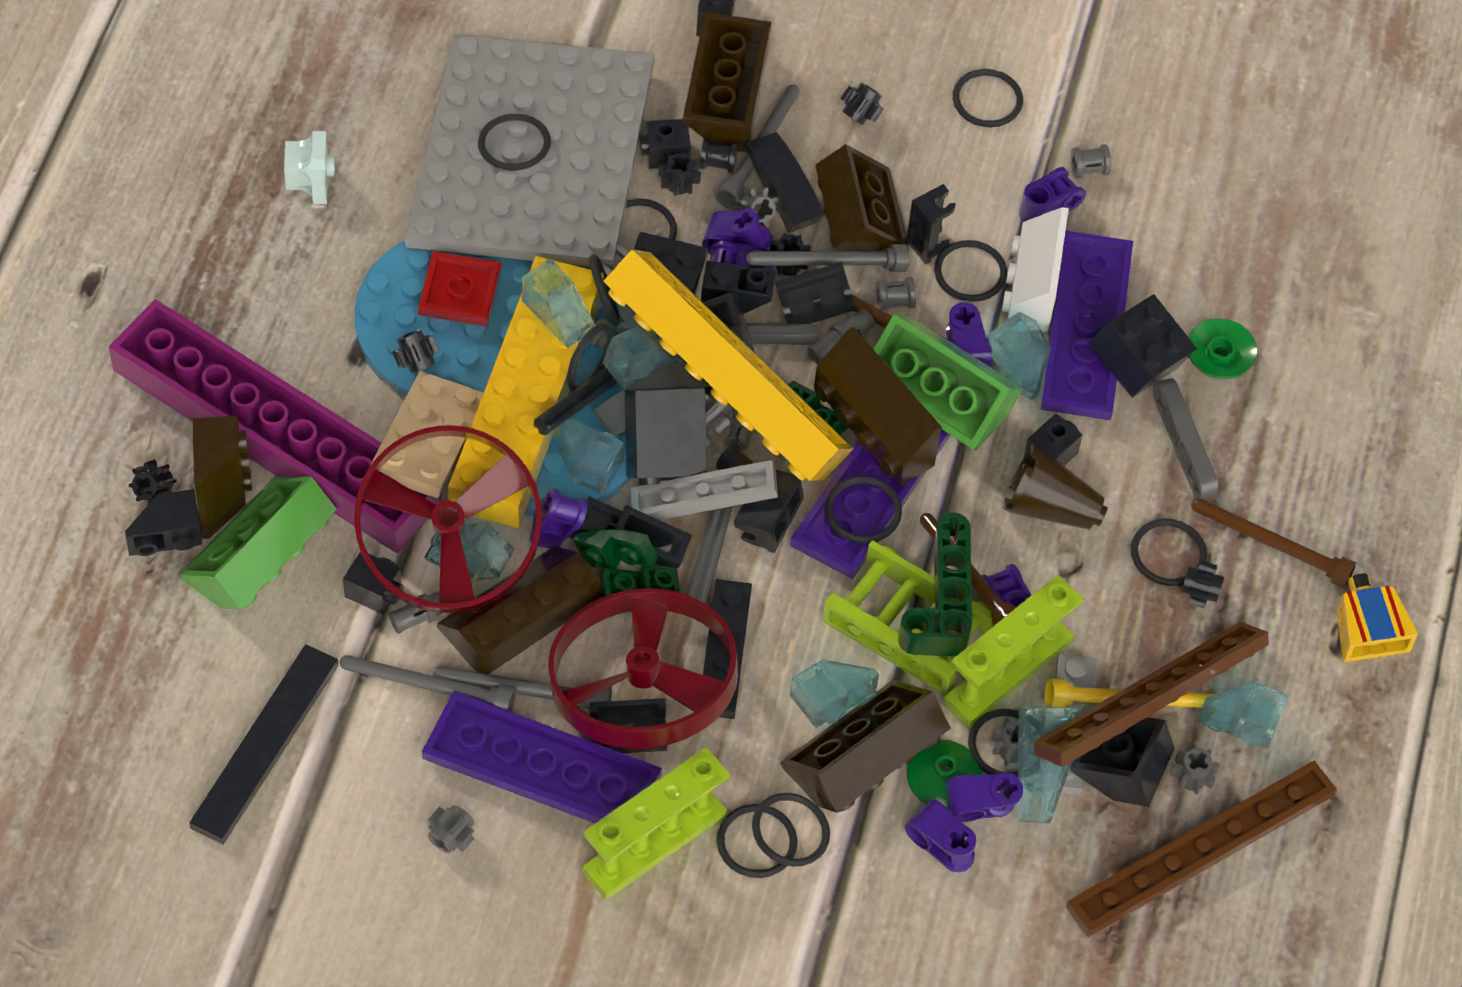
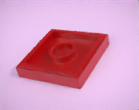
M432 251L418 306V315L488 327L501 275L502 262Z

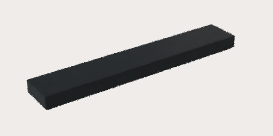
M307 644L304 645L190 820V829L224 845L339 666L337 658Z

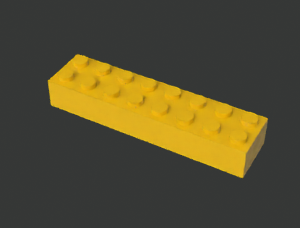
M632 249L603 281L611 288L608 294L613 300L623 307L627 304L636 313L633 318L641 327L647 331L653 329L661 337L659 344L673 356L678 353L687 362L684 367L694 378L699 381L704 378L713 387L710 393L724 406L729 403L739 412L736 418L743 426L750 431L755 428L764 437L761 442L770 452L776 456L781 453L790 462L787 467L797 478L802 481L806 478L809 481L825 480L854 449L651 252Z
M535 256L471 428L485 432L511 448L524 462L535 483L555 429L547 435H541L533 425L534 419L568 395L570 389L567 384V372L570 360L579 342L594 324L601 305L591 270ZM466 438L448 486L449 500L456 501L504 455L482 442ZM526 487L473 515V517L519 529L531 497V491L529 487Z

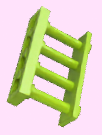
M872 540L868 545L866 564L870 566V569L847 598H842L833 592L824 602L822 621L940 693L947 695L953 688L957 670L951 665V660L956 656L908 654L899 646V632L890 627L914 593L932 603L930 608H935L934 576L900 557L891 547L882 546ZM885 575L902 586L880 615L873 617L861 610L859 606L880 578ZM947 598L951 602H959L955 598ZM972 600V628L969 640L976 631L985 634L993 627L992 612L985 603ZM913 629L912 631L913 633H923L919 629Z
M1057 574L951 660V665L965 680L944 696L942 704L969 729L982 715L991 711L1073 643L1075 635L1060 621L1084 602V598Z
M705 747L583 832V836L599 855L582 866L584 876L601 896L607 900L726 816L727 809L711 791L728 780L730 773Z

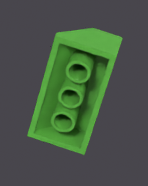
M893 314L874 347L875 352L942 426L941 429L973 450H977L1002 424L1023 390L1017 384L909 315Z
M275 476L180 572L179 577L222 609H245L256 600V593L265 584L274 581L280 575V568L289 559L298 556L304 550V543L313 534L319 533L328 525V518L337 509L312 476Z

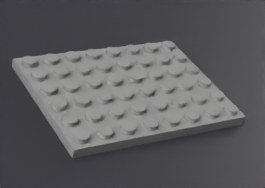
M454 34L405 235L406 248L534 261L535 256L570 265L590 267L589 257L592 254H596L601 262L609 268V264H614L617 242L619 243L654 68V53ZM517 113L532 116L541 121L550 133V149L543 160L530 168L511 171L494 167L482 157L478 149V138L481 130L488 122L505 114ZM519 120L506 121L494 126L485 139V147L488 153L496 160L510 164L531 160L540 153L544 144L543 135L536 126Z

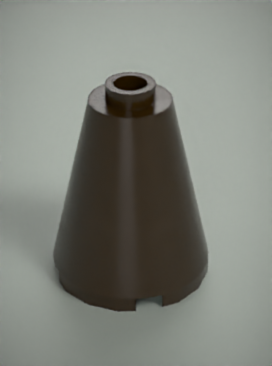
M1033 444L1031 445V454L1026 452L1010 483L1009 488L1015 492L1011 500L1005 497L1002 507L1003 510L1009 513L1090 530L1093 525L1100 526L1108 510V507L1103 505L1104 496L1041 447Z

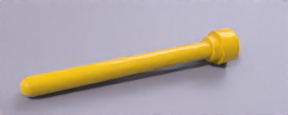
M1049 678L1045 687V703L1048 708L1064 709L1066 705H1072L1073 702L1101 703L1123 689L1074 687L1072 683H1067L1066 679ZM1188 692L1177 701L1166 706L1216 708L1220 704V698L1214 693Z

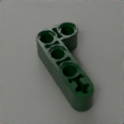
M946 513L938 520L934 541L935 608H910L902 615L898 643L901 649L908 654L958 656L968 647L972 628L971 527L968 519L960 513ZM950 536L954 537L956 544H950ZM946 566H955L958 569L952 570L947 568ZM947 598H955L959 602H951ZM910 629H919L923 633H913ZM954 630L959 632L960 634L953 635L948 633L947 631Z

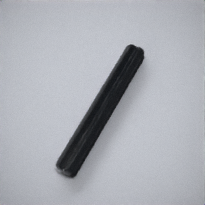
M613 361L534 419V427L538 429L541 435L549 434L626 377L627 369L622 367L620 361Z

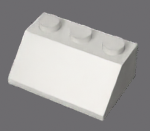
M1061 207L1025 221L1022 225L1021 235L1013 236L1010 255L1017 256L1016 264L1009 263L1006 280L1007 284H1013L1012 292L1005 291L1002 312L1008 313L1006 327L1048 333L1057 293L1069 208Z

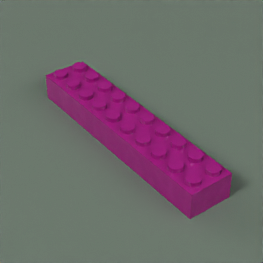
M156 299L109 346L113 371L193 422V418L238 416L239 430H246L247 448L249 450V458L276 476H312L337 510L334 514L355 526L354 511L358 490L362 479L382 444L380 441ZM414 491L434 504H438L442 501V492L439 498L437 499L432 496ZM364 501L361 515V531L398 554L428 519Z

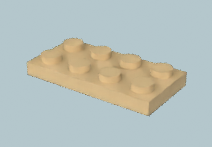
M419 371L372 463L393 442L414 431L442 425L471 428L484 392ZM443 436L416 442L396 453L379 471L409 489L438 499L462 452L466 438Z

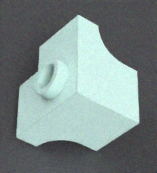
M312 131V135L303 141H285L284 175L286 190H301L308 193L313 200V204H327L328 176H335V156H328L326 131Z

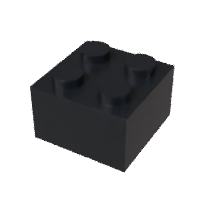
M1155 294L1108 322L1089 342L1132 398L1152 386L1154 382L1163 379L1178 369L1197 350V347Z

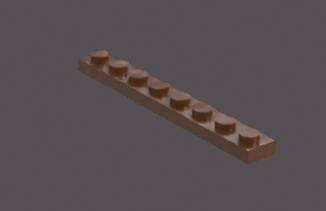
M1240 621L1033 742L1035 755L1061 767L1071 764L1078 757L1092 749L1098 748L1100 744L1117 734L1125 732L1129 727L1144 718L1150 717L1156 711L1177 701L1195 688L1201 687L1205 682L1228 671L1229 668L1244 659L1252 657L1254 653L1269 645L1268 632Z
M1314 760L1068 900L1066 908L1085 935L1090 937L1327 801L1335 795L1337 789Z

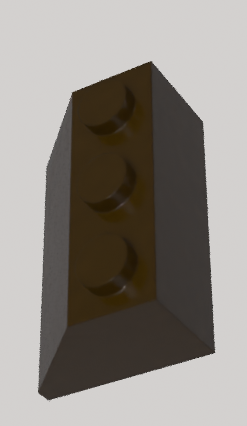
M847 144L815 164L818 175L817 184L822 193L825 206L824 213L828 219L831 232L830 241L837 251H882L891 244H905L909 250L889 167Z
M238 416L193 418L194 486L202 539H210L246 506L245 491H252V473L249 450L247 448L246 430H239Z

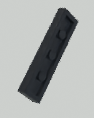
M716 579L712 609L722 617L732 632L738 663V680L734 695L719 718L735 720L752 583ZM709 629L703 675L724 682L730 668L731 659L723 642Z

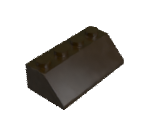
M705 11L682 121L703 139L708 138L711 143L731 145L733 142L738 143L737 151L747 153L745 143L751 141L769 51L770 21Z
M854 327L848 329L817 365L814 391L822 402H827L832 407L838 421L844 427H849L857 436L858 443L866 452L870 451L878 460L883 473L887 477H892L901 487L935 466L942 426Z
M553 546L535 558L519 582L502 597L474 610L452 613L438 622L437 628L476 673L490 674L566 623L580 609L600 599V576L578 552ZM512 573L511 575H509L508 577H506L505 579H503L502 581H500L499 583H497L496 585H494L493 587H491L490 589H488L476 598L486 595L495 590L496 588L500 587L514 573Z
M892 680L781 761L780 764L784 771L818 807L838 813L851 808L855 804V800L866 791L879 787L884 782V778L893 771L910 764L912 757L920 751L937 744L940 741V736L950 730L951 727L933 691Z

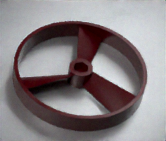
M442 425L427 427L403 436L388 446L374 460L362 479L355 502L354 525L359 549L366 566L380 585L399 600L422 610L439 613H459L483 607L497 600L519 582L536 554L541 536L542 514L540 497L535 481L524 462L511 448L499 439L477 429L464 426ZM455 436L473 439L496 449L504 455L456 501L445 500L438 504L432 503L379 471L391 457L402 449L416 442L435 437ZM529 487L536 512L535 532L529 552L517 571L505 583L492 592L475 599L460 538V533L465 526V520ZM364 501L432 520L434 530L441 536L439 603L422 600L403 592L390 583L376 568L369 557L362 537L361 515Z
M664 589L627 590L591 602L576 612L562 626L552 643L548 658L552 696L565 720L580 733L593 740L622 748L642 749L661 747L677 743L699 733L713 723L726 709L734 695L738 680L735 640L722 617L711 607L694 597ZM667 611L690 617L708 627L719 637L731 659L730 668L724 682L659 661L657 649ZM632 612L634 649H631L625 658L627 672L561 691L556 676L561 658L570 644L594 624L618 614ZM628 677V681L632 686L641 689L655 687L692 710L693 713L661 725L625 727L594 719L581 712L575 706Z

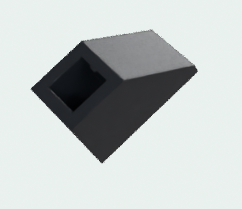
M706 260L701 302H706L729 292L737 293L743 314L772 301L776 270Z
M194 489L156 495L125 530L129 556H150L156 552L174 549L184 551L194 546L203 545Z

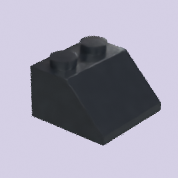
M1148 717L1129 727L1125 732L1117 734L1100 744L1098 748L1092 749L1078 757L1070 764L1069 768L1072 773L1113 801L1149 807L1175 748L1166 721Z

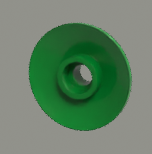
M1221 318L1206 320L1198 324L1189 335L1190 340L1197 347V350L1189 359L1200 372L1217 379L1237 378L1247 373L1255 363L1257 357L1256 341L1244 326L1235 321Z
M940 740L934 746L925 748L913 756L912 761L907 765L906 771L908 785L912 793L921 802L927 804L930 800L934 799L950 809L946 782L963 775H982V770L969 749L962 744L949 740ZM945 765L952 768V770L944 772L939 766Z

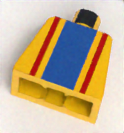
M1366 573L1350 577L1348 579L1350 591L1342 594L1337 607L1343 662L1411 652L1418 633L1395 589L1391 586L1373 588L1369 575Z

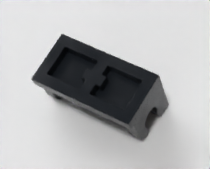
M944 184L913 199L911 203L906 238L910 247L925 265L929 264L933 257L939 255L950 242L947 239L937 244L938 235L943 229L942 219L950 216L956 207V203H950L947 207L943 208L944 199L949 193Z
M842 262L774 282L787 324H812L856 310Z
M777 469L775 470L778 497L743 504L734 519L736 528L748 531L742 534L741 539L743 541L765 548L768 552L772 553L776 552L804 500L801 480L794 474Z
M666 699L590 702L589 716L605 723L625 727L661 725L666 723ZM591 739L593 743L623 754L667 751V745L634 749L611 746Z

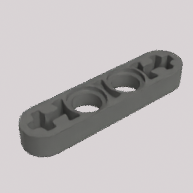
M1170 378L1154 382L1153 395L1156 406L1194 497L1202 500L1217 497L1218 482L1214 469L1176 380Z

